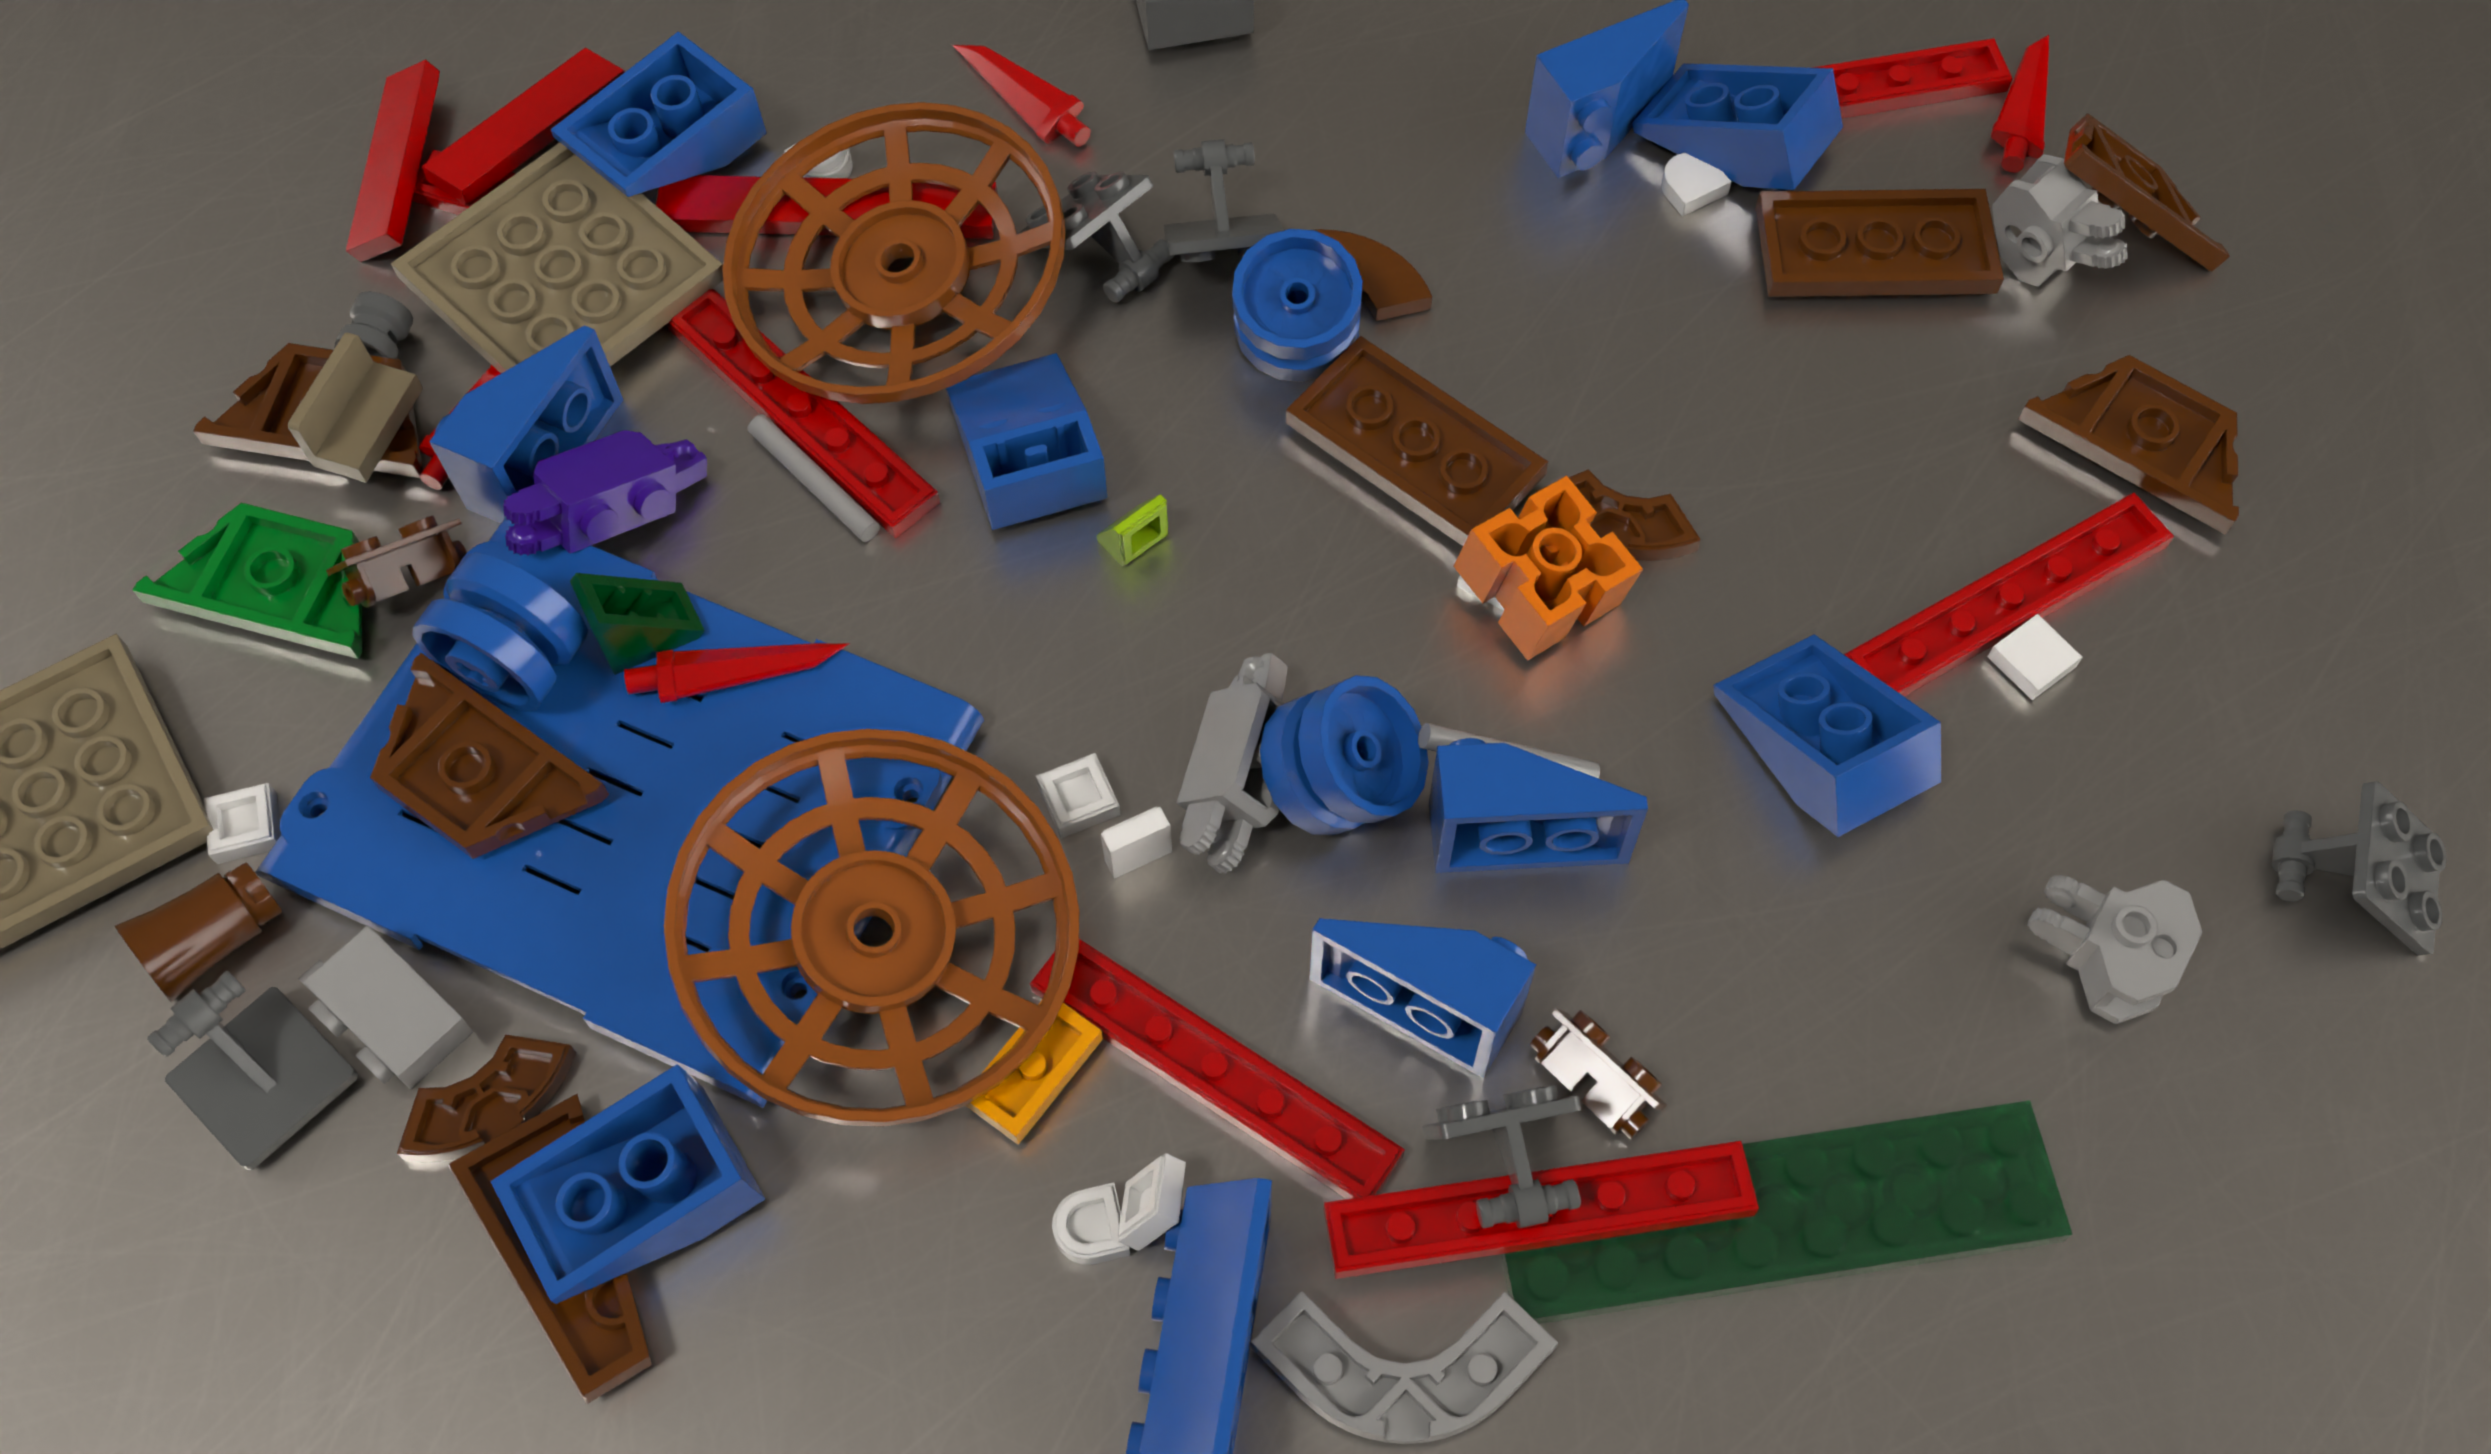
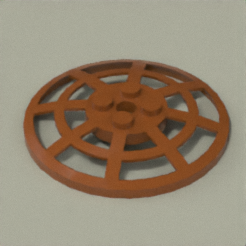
M926 102L891 104L857 112L822 127L796 143L778 158L754 184L736 213L726 241L722 269L725 299L733 323L754 356L775 376L801 391L829 400L858 404L900 402L936 393L968 379L994 363L1021 339L1041 314L1055 288L1064 258L1066 227L1061 199L1046 164L1033 147L1009 126L983 113L955 105ZM928 131L956 134L980 141L990 146V149L973 175L963 170L942 164L911 163L908 133ZM885 137L887 167L876 169L852 179L834 190L826 198L802 178L815 166L840 151L867 140ZM1009 160L1018 165L1037 188L1048 218V223L1020 234L1016 232V227L1007 206L998 194L991 189V186ZM912 183L940 184L957 189L960 192L944 211L930 203L913 201ZM889 187L890 203L871 209L855 221L842 211L846 206L861 197ZM786 194L809 215L802 222L792 239L785 259L784 270L749 268L751 254L759 232L774 206ZM978 204H980L994 220L999 231L1000 240L968 248L960 227ZM824 227L839 238L832 253L830 268L804 270L812 245ZM1050 245L1044 273L1028 303L1012 322L996 315L995 313L1003 304L1012 287L1018 266V257ZM914 258L912 264L907 269L900 272L888 271L889 266L896 259ZM1001 263L996 282L986 301L981 306L961 295L967 283L970 270ZM836 290L847 310L822 330L809 314L803 292ZM748 291L784 292V299L790 316L808 341L781 358L778 357L770 349L757 328L750 308ZM943 312L963 324L942 339L923 347L915 348L916 326L934 319ZM864 324L882 329H891L890 352L887 353L862 351L846 346L842 342ZM977 332L993 339L984 348L958 364L927 377L912 380L914 364L923 363L950 352L968 341ZM826 354L836 360L855 366L877 369L889 368L886 385L866 387L826 383L799 372Z
M859 729L826 733L789 744L756 761L720 790L698 816L678 852L667 887L664 936L669 974L680 1007L702 1045L731 1076L763 1099L801 1116L839 1125L886 1127L925 1121L964 1107L999 1086L1031 1056L1052 1027L1070 988L1079 950L1080 911L1073 873L1058 837L1040 809L1010 778L980 757L942 740L907 731ZM858 758L904 760L938 769L953 776L954 779L935 811L922 805L892 798H853L845 760ZM819 766L827 804L814 808L789 821L768 838L760 849L726 826L739 809L764 789L796 772ZM977 791L995 802L1020 828L1037 854L1045 874L1009 886L1005 885L1002 874L988 852L969 832L958 825ZM859 821H893L916 827L922 830L907 857L887 851H866ZM832 826L839 858L818 870L809 881L778 862L785 853L801 840ZM946 844L954 849L972 868L985 893L953 902L950 901L946 890L930 872ZM710 848L744 872L738 882L730 909L728 933L730 949L688 955L686 928L689 899L698 869ZM764 885L795 905L791 923V939L750 946L751 914L757 893L761 886ZM1052 900L1056 918L1055 957L1048 987L1039 1006L1004 990L1003 987L1008 979L1015 951L1014 912ZM865 917H880L889 923L893 936L882 946L870 947L857 939L854 933L855 925ZM993 919L994 949L988 974L985 980L949 961L954 947L956 929ZM798 967L805 981L818 995L797 1025L789 1020L772 1002L759 980L758 973ZM736 977L741 992L756 1016L774 1035L785 1042L763 1074L745 1062L720 1035L701 1003L695 986L696 982ZM934 986L969 1004L965 1011L947 1027L926 1039L916 1042L906 1006L921 999ZM842 1008L858 1013H879L888 1049H853L822 1040ZM988 1013L1025 1030L1013 1047L984 1073L953 1091L933 1097L922 1061L936 1057L961 1042L980 1025ZM809 1057L822 1063L853 1070L881 1071L895 1069L905 1105L887 1108L844 1107L807 1098L788 1089V1087Z

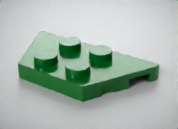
M241 502L220 518L211 531L195 537L178 550L183 558L181 562L155 582L147 575L135 584L132 590L142 603L359 659L363 652L362 604L352 606L346 600L342 590V583L349 580L344 570L329 576L326 572L327 569L345 560L341 549L359 542L352 530Z

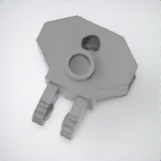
M2043 154L2020 180H2014L1992 204L1999 255L2021 282L2039 287L2058 269L2068 271L2076 262L2106 269L2120 266L2127 259V243H2124V240H2119V238L2113 239L2114 235L2117 236L2118 233H2122V229H2125L2124 213H2122L2121 209L2118 210L2117 207L2111 208L2109 205L2098 203L2097 191L2086 188L2078 176L2066 169L2064 158ZM2010 225L2016 226L2022 233L2018 237L2015 236L2011 231Z
M2054 875L2053 878H2050L2044 891L2047 895L2046 898H2049L2050 902L2055 903L2057 907H2063L2065 911L2086 921V925L2068 916H2062L2060 912L2044 907L2043 909L2037 908V910L2033 911L2027 925L2030 927L2029 930L2034 932V935L2039 936L2040 939L2047 940L2049 944L2070 954L2066 965L2079 972L2090 1011L2114 1024L2154 1011L2159 1006L2163 995L2173 992L2177 988L2203 933L2190 892L2166 880H2161L2129 892H2124L2113 886L2105 895L2084 883L2077 882L2076 879L2062 875Z

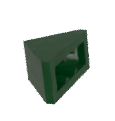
M575 573L570 580L589 625L615 675L623 672L624 669L633 668L656 658L657 652L674 650L695 641L705 631L683 584L680 582Z

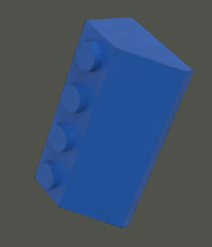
M1252 1178L1187 1187L1184 1208L1180 1209L1179 1223L1166 1231L1164 1250L1175 1252L1171 1279L1158 1277L1154 1294L1151 1319L1163 1322L1158 1350L1146 1348L1141 1365L1138 1392L1150 1394L1145 1423L1132 1422L1126 1454H1233L1271 1224L1272 1180Z

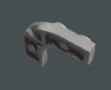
M1303 1291L1251 1341V1349L1317 1414L1330 1423L1358 1436L1386 1443L1399 1444L1436 1441L1459 1434L1479 1424L1502 1406L1558 1345V1342L1506 1292L1483 1313L1456 1343L1434 1358L1406 1364L1376 1358L1354 1343Z

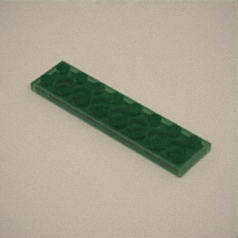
M2028 1100L1745 1143L1742 1145L1759 1207L1755 1216L1501 1254L1509 1296L1537 1323L1543 1324L2065 1242L2073 1234L2031 1102Z

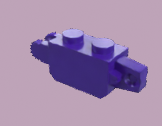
M623 430L537 462L534 470V485L519 490V493H512L511 496H507V499L504 500V516H506V520H510L512 524L514 523V526H509V530H506V546H508L509 551H513V554L518 553L520 556L523 554L529 556V554H536L537 551L542 552L561 544L571 554L675 513L676 493L707 477V457L703 452H699L694 444L687 439L669 444L654 445L641 432Z

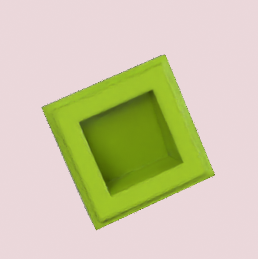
M1160 494L1137 505L1096 535L1097 541L1121 566L1127 565L1168 535L1166 499Z

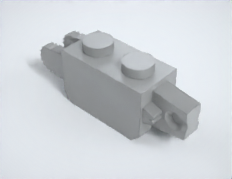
M1272 653L1263 654L1261 657L1252 656L1245 659L1238 676L1234 677L1229 688L1210 693L1176 803L1186 810L1182 824L1183 830L1180 832V845L1193 855H1199L1200 852L1204 853L1207 848L1210 849L1207 851L1209 855L1206 859L1209 860L1208 864L1219 873L1223 872L1226 874L1228 871L1232 872L1233 868H1237V864L1242 861L1241 858L1245 855L1243 851L1247 848L1252 829L1265 827L1279 812V808L1274 804L1264 781L1260 756V746L1265 724L1277 707L1284 704L1282 699L1288 665Z

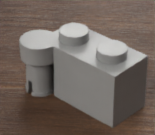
M368 925L325 963L319 960L298 978L318 998L308 1009L337 1038L349 1028L366 1045L355 1056L384 1084L396 1075L411 1090L473 1033L465 1020Z

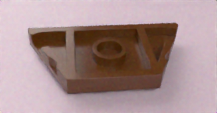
M2088 113L2070 129L2064 165L2066 169L2092 186V190L2097 191L2098 200L2102 204L2109 205L2111 208L2117 207L2118 210L2123 208L2130 213L2129 216L2132 222L2147 237L2153 239L2159 234L2211 272L2230 257L2228 251L2221 243L2215 242L2194 227L2202 218L2179 192L2177 186L2161 166Z
M288 343L267 361L266 367L260 373L250 376L233 391L238 400L214 422L203 417L196 424L193 432L203 445L309 461L288 429V422L332 354L333 349ZM370 355L373 362L406 371L399 359ZM413 406L374 471L420 478L423 466Z
M2131 355L2107 364L2100 373L2085 374L2068 382L2064 391L2045 400H2041L2038 396L2030 399L2018 418L2024 424L2225 535L2239 517V506H2233V483L2238 477V455L2233 448V442L2238 436L2237 412Z
M422 653L412 663L410 670L415 679L406 704H397L389 725L390 739L385 747L380 749L370 776L378 789L472 859L599 804L609 795L602 782Z

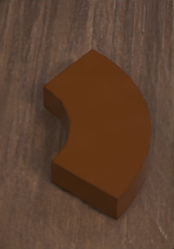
M1315 229L1339 241L1355 259L1363 281L1361 302L1367 306L1376 321L1431 309L1432 295L1427 284L1416 269L1397 252L1378 241L1362 235L1338 230Z
M1589 469L1568 477L1597 512L1590 524L1600 538L1613 531L1636 561L1667 560L1698 551L1701 539L1672 494L1652 498L1623 495L1603 485Z
M505 1034L493 1058L471 1077L447 1087L418 1088L396 1154L404 1161L441 1162L458 1159L539 1115L562 1086L577 1052L569 1044Z

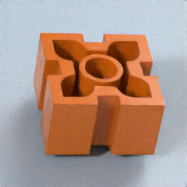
M1567 475L1529 496L1519 517L1516 516L1511 508H1508L1471 529L1453 566L1482 604L1495 597L1505 609L1498 624L1527 661L1565 639L1577 619L1584 627L1621 605L1643 571V568L1613 531L1600 538L1590 526L1597 512Z

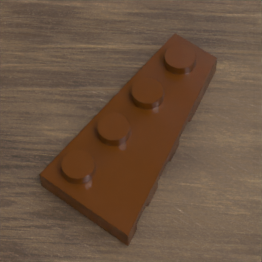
M575 1094L449 1163L453 1176L587 1405L652 1365L627 1273L557 1304L551 1302L490 1182L585 1122L578 1094Z

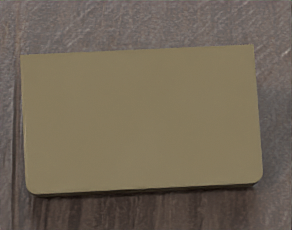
M345 332L289 420L288 429L313 467L367 483L423 390V386L414 373L373 362L360 337Z

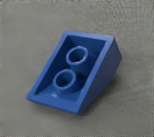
M1674 0L1536 55L1525 134L1557 178L1577 170H1588L1606 159L1633 128L1632 122L1673 76L1689 7L1686 0Z
M679 31L551 129L556 140L627 197L725 167L767 134L753 88Z
M1683 63L1632 122L1634 133L1676 154L1687 153L1723 171L1731 181L1743 187L1767 188L1770 191L1795 190L1843 128L1833 68Z
M584 325L463 396L450 414L441 419L434 436L429 442L466 509L501 524L506 517L504 516L503 509L504 500L507 499V496H511L512 493H519V490L534 485V470L538 461L593 442L598 437L624 399L595 329Z
M1815 634L1713 685L1716 698L1795 804L1837 837L1941 783V722Z
M1466 738L1454 741L1449 745L1437 746L1429 796L1435 873L1629 864L1648 811L1647 797L1507 743H1485L1480 739Z
M1319 918L1312 929L1309 980L1484 1079L1523 1013L1537 964L1529 961L1525 952L1513 942L1502 937H1492L1490 939L1475 930Z
M678 1064L490 1181L550 1301L555 1304L700 1241L765 1200L763 1193L703 1086Z

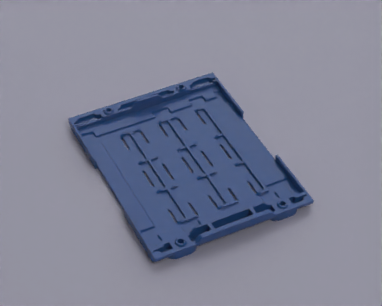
M505 517L488 542L476 545L466 555L478 552L496 556L519 566L542 580L574 607L582 616L589 631L586 640L569 664L552 666L557 676L555 685L537 710L524 712L506 707L486 697L484 698L588 773L590 771L643 793L640 797L595 777L604 784L609 793L607 798L599 804L562 819L612 843L608 845L556 822L472 859L436 831L402 816L407 813L416 817L378 789L370 776L380 749L385 747L390 739L389 725L397 704H406L415 679L410 670L412 663L420 653L427 656L416 643L329 768L312 774L296 793L281 816L280 831L282 835L255 873L263 879L361 924L368 925L372 929L418 950H421L423 947V943L419 940L421 939L584 1014L583 1019L590 1029L668 1065L675 1066L678 1064L688 1074L764 1108L768 1100L763 1099L731 1076L702 1045L680 1007L669 974L664 936L667 887L678 852L696 819L720 790L749 766L789 744L796 743L784 738L785 735L803 741L826 733L859 729L907 731L942 740L967 751L984 722V718L971 704L954 695L842 649L815 668L693 695L702 699L701 702L690 697L677 699V701L661 703L658 691L628 695L624 671L616 675L613 673L589 625L570 580L575 573L658 580L654 571L591 545L571 554L561 544L542 552L537 551L536 554H529V556L526 554L522 556L518 553L513 554V551H509L508 546H506L505 535L506 530H509V526H514V523L512 524ZM445 584L443 591L444 599H450ZM687 592L705 631L699 639L678 647L674 651L811 643ZM816 639V641H815L814 643H826V642H823V641H821V640ZM657 657L633 668L656 665ZM620 724L628 726L670 744L672 748L665 747L619 726ZM880 758L845 760L853 798L877 797L902 801L917 798L918 800L914 804L933 810L952 778L951 775L938 769L904 760ZM819 766L796 772L769 786L774 790L798 799V803L764 789L739 809L726 826L742 837L763 845L768 838L789 821L814 808L826 805ZM859 821L866 851H887L907 857L921 832L916 827L893 821ZM832 826L801 840L785 853L778 862L809 881L818 870L839 858ZM710 848L698 869L690 895L686 938L709 948V952L730 949L728 933L730 909L733 899L696 884V881L698 879L735 895L738 882L744 872ZM530 868L581 892L577 895L526 872V869ZM764 885L761 886L757 893L751 914L750 946L791 939V923L795 905ZM872 916L861 919L855 925L854 933L858 940L861 938ZM687 944L688 955L706 953ZM798 967L758 973L759 980L772 1002L789 1020L797 1025L818 995L805 981ZM736 977L696 982L695 986L701 1003L720 1035L745 1062L763 1074L785 1042L774 1035L756 1016L741 992ZM798 991H807L804 997L794 998Z

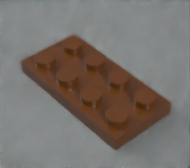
M1986 189L1759 192L1756 213L1768 297L1998 294L2004 277Z
M1361 335L1286 409L1287 425L1462 546L1471 529L1508 508H1511L1513 511L1543 479L1547 472L1549 461Z

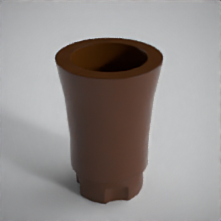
M245 862L234 870L228 871L224 874V877L217 873L192 890L114 927L153 981L172 1003L202 974L235 949L262 933L259 926L268 924V921L282 913V910L253 869Z

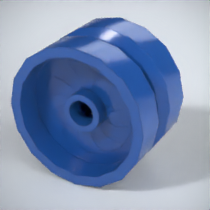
M1287 229L1266 235L1245 252L1234 271L1232 290L1234 331L1241 352L1258 370L1278 380L1297 382L1318 378L1359 337L1363 281L1355 259L1339 241L1316 230Z
M478 552L465 555L447 580L446 591L450 599L442 598L431 601L413 626L412 636L428 657L477 693L509 708L524 712L535 711L555 685L557 676L552 666L569 664L586 640L589 630L582 616L564 597L524 569L492 555Z
M1355 675L1322 690H1316L1277 707L1265 724L1260 746L1263 778L1274 804L1292 824L1312 835H1336L1355 829L1364 823H1374L1394 817L1411 808L1425 787L1429 765L1428 752L1426 749L1420 748L1418 744L1421 724L1415 710L1398 689L1378 677Z

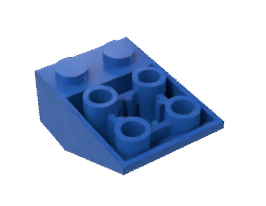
M1057 353L973 375L960 383L945 388L992 530L1108 498L1104 457L1086 408Z

